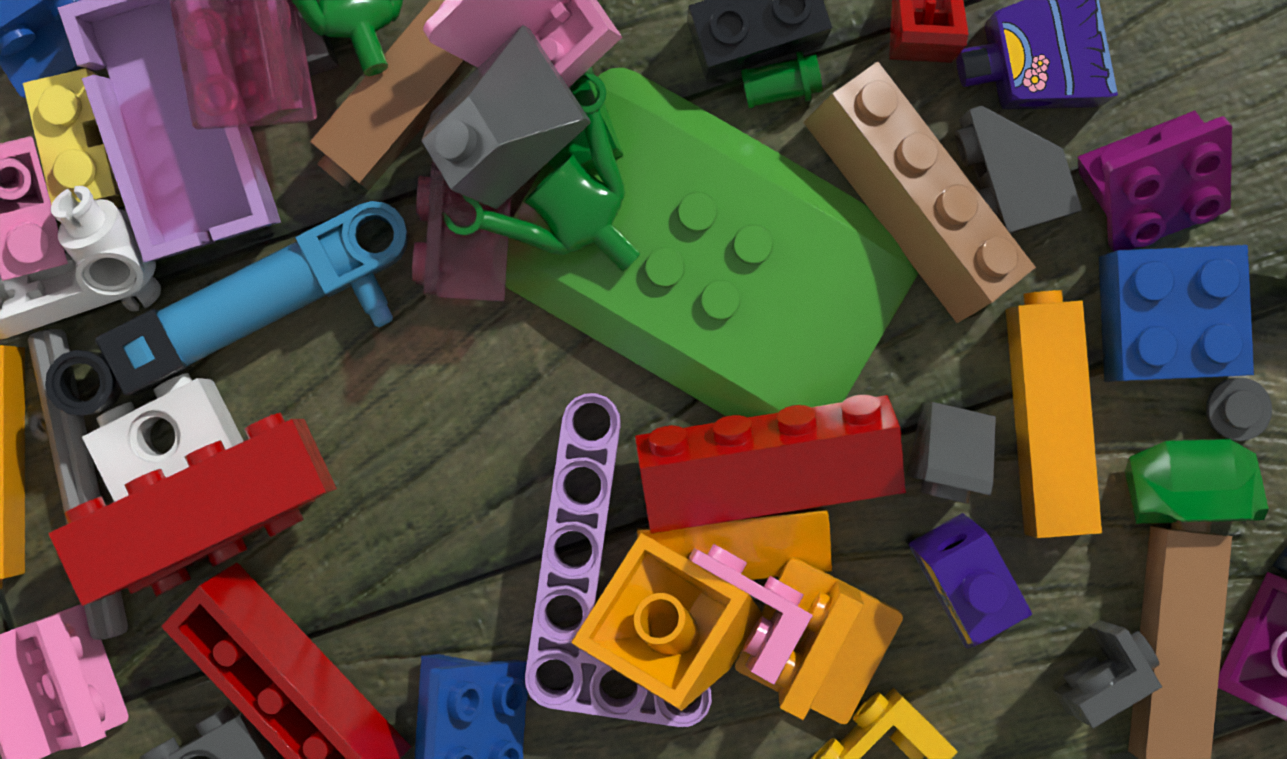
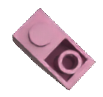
M29 136L0 143L1 280L4 281L68 264L64 248L58 240V226L55 217L51 213V201L33 138Z

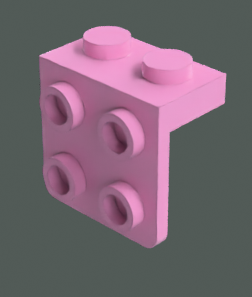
M445 0L440 5L438 11L426 21L423 27L424 33L432 44L478 68L524 25L532 31L568 88L623 38L597 0Z

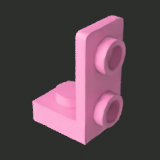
M715 544L712 545L708 554L694 548L688 558L690 561L776 609L770 620L763 616L759 618L743 647V651L750 654L745 664L746 667L754 674L775 684L813 616L798 607L804 595L772 576H769L764 587L745 577L741 573L747 562Z

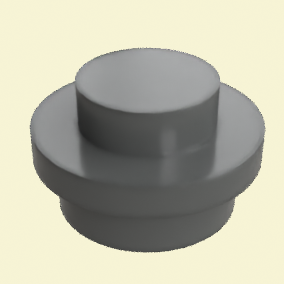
M1230 378L1216 385L1209 394L1206 402V416L1212 429L1223 438L1233 441H1246L1257 437L1266 429L1272 416V403L1267 391L1256 381L1248 378Z

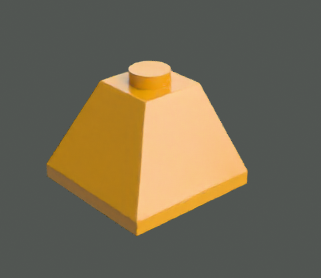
M641 533L571 643L682 711L730 670L743 649L751 630L763 614L748 593Z

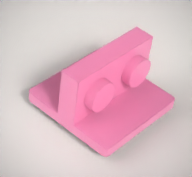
M79 604L0 634V755L2 759H41L59 750L83 747L106 737L105 731L128 721L129 715L102 641L94 640L90 636L84 606Z

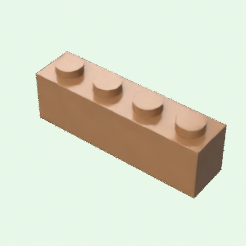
M878 61L832 93L803 122L874 216L893 236L907 259L956 323L993 303L1036 268Z

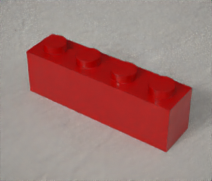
M856 395L840 403L815 407L793 405L782 409L778 413L753 417L731 415L720 418L715 423L685 428L669 425L657 428L651 433L635 435L650 534L906 493L901 430L888 395L878 397Z
M281 412L273 414L247 426L245 432L249 439L226 450L221 440L186 455L184 458L189 467L166 478L162 469H157L126 483L124 486L128 496L106 506L103 498L98 497L66 511L64 514L69 524L48 534L81 605L84 606L102 600L336 490L334 481L305 419H290L285 422Z
M238 562L198 586L161 626L285 759H400L411 748L408 742Z

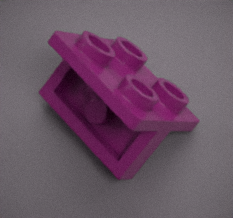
M1192 111L1078 156L1079 175L1107 216L1108 245L1113 252L1151 245L1162 237L1195 224L1207 223L1218 215L1230 210L1232 125L1226 117L1221 116L1204 123L1197 112Z

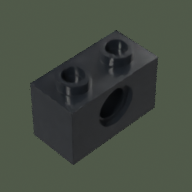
M704 0L688 5L687 24L706 81L824 44L832 30L824 0Z

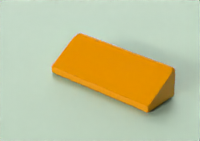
M826 508L784 512L650 534V527L637 528V538L643 533L686 559L689 558L694 548L708 554L712 545L715 544L747 562L741 574L751 580L769 578V576L773 578L779 577L788 559L791 557H795L823 572L832 571L830 522L828 509Z

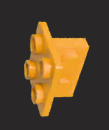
M791 557L784 566L778 580L804 595L798 607L813 616L775 684L754 674L746 667L745 664L750 654L743 651V649L735 661V669L739 673L777 691L780 709L804 720L809 709H812L844 725L850 721L896 634L903 616L900 610L795 557ZM765 603L761 612L763 617L770 620L776 609Z

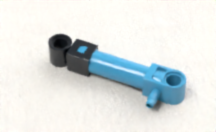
M370 201L359 204L296 236V242L161 310L153 308L96 337L95 342L101 353L81 350L63 353L52 362L46 373L45 387L49 399L58 409L71 415L84 416L105 412L117 403L122 392L125 396L138 395L192 368V363L324 296L331 297L349 287H352L364 312L370 316L374 326L379 328L392 321L393 316L387 306L388 301L374 275L391 267L403 256L408 240L404 219L395 208L384 202ZM373 219L385 221L394 231L391 245L379 253H370L363 250L357 240L358 231L361 226ZM86 364L95 369L100 379L99 390L96 396L89 401L77 398L72 392L70 385L71 376L74 371Z

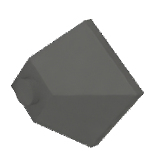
M522 25L432 111L421 141L451 190L497 209L584 130L591 121L532 31Z

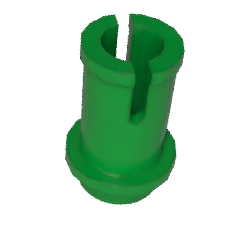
M798 51L796 52V59L752 69H741L749 109L755 108L757 105L804 96L805 102L812 101L811 94L823 92L816 54L804 57L803 52Z

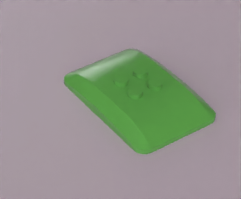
M611 68L601 73L598 77L604 83L607 93L604 103L623 152V156L615 160L624 182L625 196L612 225L640 252V255L626 270L621 271L594 243L576 252L557 255L502 236L493 254V270L498 280L512 292L724 416L740 415L753 417L778 413L782 409L793 405L815 407L843 402L918 275L917 270L907 259L896 240L874 216L867 205L641 74L626 68ZM548 163L542 167L513 218L533 223L551 232L542 217L524 203L528 195L554 170ZM596 168L588 171L592 176L603 182Z

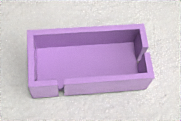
M81 0L58 7L77 66L95 71L107 68L110 79L91 75L82 78L143 262L162 260L214 244V241L230 239L281 223L208 0Z

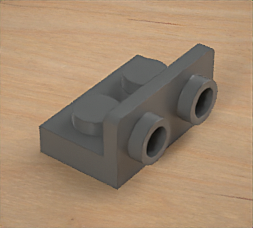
M1101 620L1088 627L1107 659L1100 663L1097 657H1092L1080 662L1063 675L1067 683L1054 690L1066 713L1092 728L1162 688L1152 670L1159 666L1160 663L1145 637L1139 631L1130 634L1123 626L1120 627Z

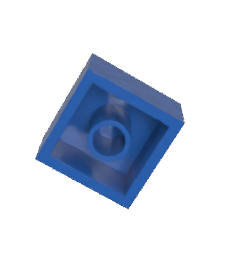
M1248 245L1117 250L1099 256L1104 382L1254 375Z

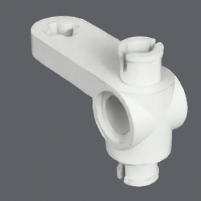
M74 186V193L81 202H78L73 197L69 189L63 191L55 198L51 205V213L56 220L61 222L58 230V240L67 251L65 255L68 264L4 281L0 278V339H6L120 299L125 308L130 311H139V304L133 296L140 300L144 308L149 307L157 300L161 292V285L153 277L156 261L143 262L127 211L118 209L111 201L104 199L94 200L92 193L85 186Z

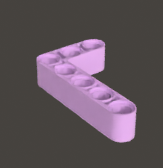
M596 393L582 394L568 404L562 417L525 673L526 688L534 701L550 709L675 727H689L700 722L707 715L712 703L710 687L698 697L693 705L682 711L638 684L636 690L630 696L624 699H615L609 697L601 686L602 677L612 668L571 643L596 602L621 428L620 413L616 405L609 398ZM588 403H596L603 406L610 416L611 425L609 431L603 438L598 440L583 438L577 433L574 426L576 412ZM577 467L592 469L601 480L600 494L590 502L581 503L573 500L565 489L567 474ZM568 531L583 533L592 545L591 557L580 565L565 563L556 551V543L561 534ZM559 595H568L575 598L582 607V619L572 627L563 628L555 625L547 614V605L550 600ZM553 659L564 661L573 672V682L562 690L547 688L538 676V668L542 663Z

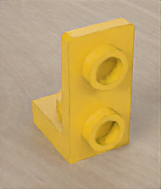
M893 687L885 696L877 692L866 700L853 716V720L857 725L841 742L835 738L828 740L811 759H860L893 725L897 729L889 738L910 759H923L925 756L928 759H952L958 751Z

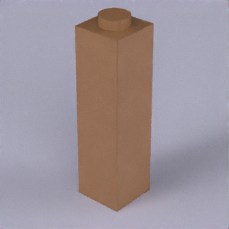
M430 0L384 54L388 63L387 70L378 75L365 76L310 141L325 154L317 164L346 189L355 179L369 191L429 121L432 111L458 87L475 67L432 44L423 31L426 21L438 11L440 5L445 0Z
M1178 520L1176 523H1171V528L1150 526L1140 633L1148 641L1159 660L1160 665L1152 670L1162 688L1133 704L1128 752L1138 759H1211L1232 536L1211 532L1212 522H1180Z

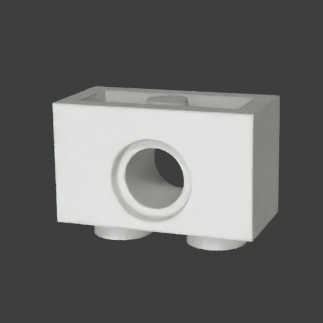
M185 373L154 388L156 400L138 409H135L132 402H128L96 418L100 428L82 438L114 502L128 496L124 486L126 483L144 474L162 469L167 478L188 468L189 466L184 457L197 449L220 440L225 450L243 442L213 379L197 378L192 381L189 373ZM161 418L170 422L175 431L174 445L165 454L157 451L150 439L153 425Z

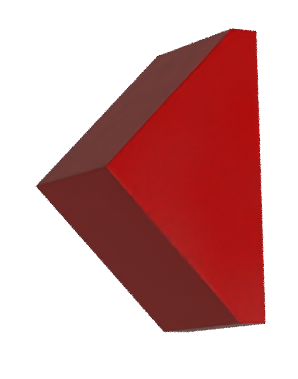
M892 0L889 60L952 63L967 46L969 33L963 0Z

